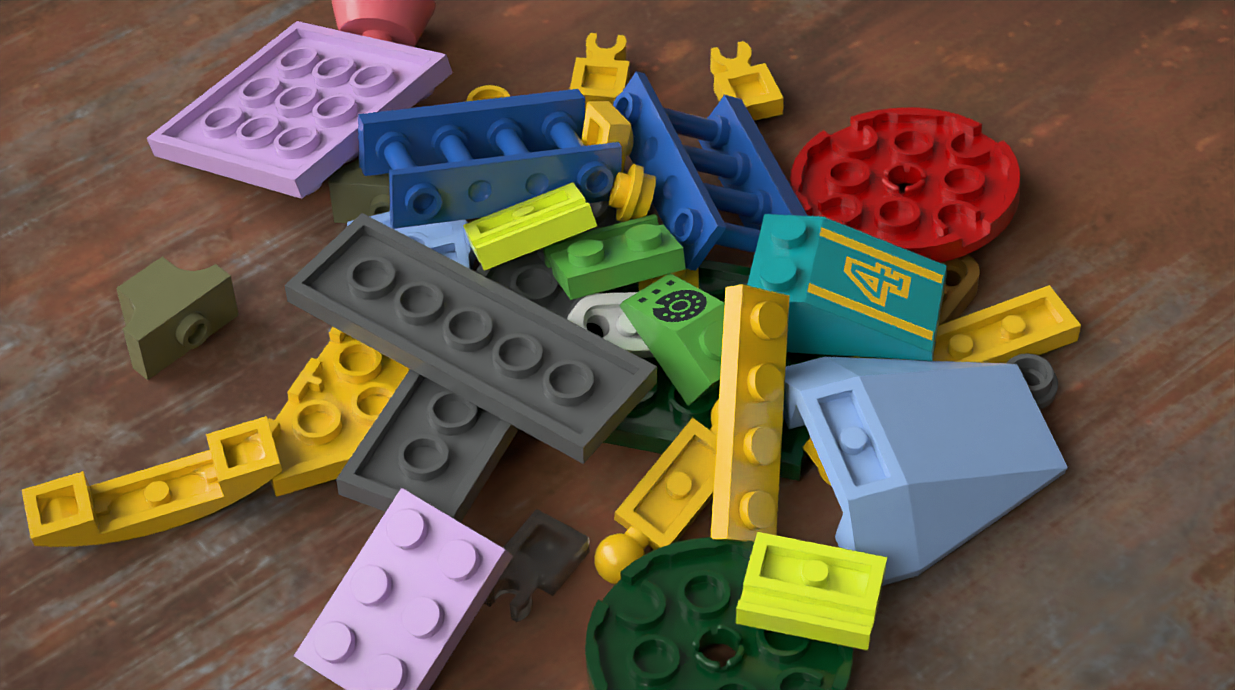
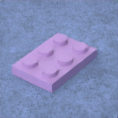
M401 488L294 654V657L345 690H429L513 556L504 548Z

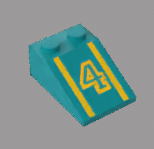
M764 214L747 286L790 296L787 352L933 361L947 278V266L826 217Z

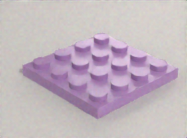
M296 21L147 137V140L156 157L303 199L306 195L318 190L322 182L344 163L355 159L359 155L358 114L411 108L417 102L429 97L434 92V88L453 72L447 55L443 53Z

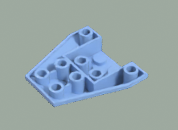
M822 357L786 367L783 417L788 429L806 426L841 506L843 515L835 534L838 546L843 549L887 557L883 585L920 575L1065 474L1068 468L1017 364Z

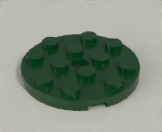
M712 537L680 541L658 548L635 560L620 572V580L602 601L597 600L592 610L585 638V659L590 690H848L851 680L853 647L736 624V609L742 595L743 583L754 541L714 540ZM711 644H725L735 650L736 655L727 660L725 667H721L720 662L707 659L701 651Z

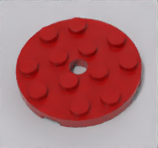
M888 108L850 117L851 126L831 135L824 130L815 135L801 149L791 169V187L807 216L826 217L939 263L965 256L995 239L1013 219L1020 197L1019 164L1014 152L1004 140L996 143L993 139L982 133V124L973 119L948 111L929 108ZM910 183L913 185L906 186L905 193H900V187L897 184Z

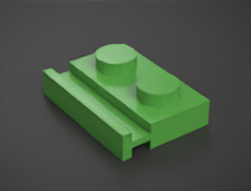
M655 214L576 234L543 247L545 265L548 268L552 267L553 276L570 300L686 269L683 247L664 224H658V217Z

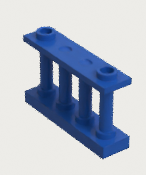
M637 71L622 93L616 97L613 106L631 123L633 132V148L629 157L633 164L643 166L644 173L656 177L652 202L664 226L683 247L686 269L696 271L714 245L755 253L764 214L807 216L742 99L724 94L707 118L664 108L646 74ZM677 134L698 139L703 149L682 144ZM698 172L718 176L723 187L703 183ZM718 210L738 214L744 226L724 222Z
M579 89L358 114L359 167L364 176L389 173L390 224L393 229L485 217L572 182L585 197L586 203L609 201L615 177L618 172H621L622 146L619 142L584 145L581 139L585 121V97Z

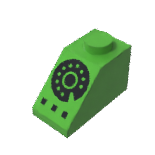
M670 273L624 300L619 305L688 406L720 387L724 302Z

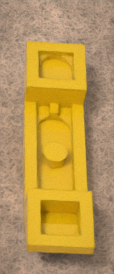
M267 416L206 434L210 450L90 486L84 471L22 489L30 537L34 546L77 547L143 537L190 523L244 498L282 471Z

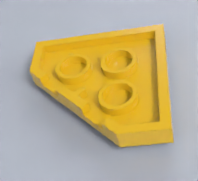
M332 327L329 331L330 341L317 359L311 358L287 391L289 400L276 419H268L282 471L270 480L276 497L337 479L410 369Z

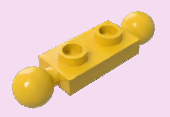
M719 399L715 402L711 411L712 427L707 429L692 418L615 511L614 520L626 528L627 531L624 534H613L603 539L598 545L594 556L596 570L607 582L616 584L620 580V572L629 564L645 555L644 549L647 546L656 550L676 543L713 498Z

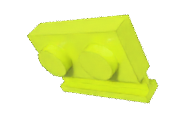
M572 182L464 224L463 227L470 246L485 271L597 227V223L590 204L586 203L585 197Z
M757 532L743 583L742 595L736 609V624L868 650L884 582L887 557Z

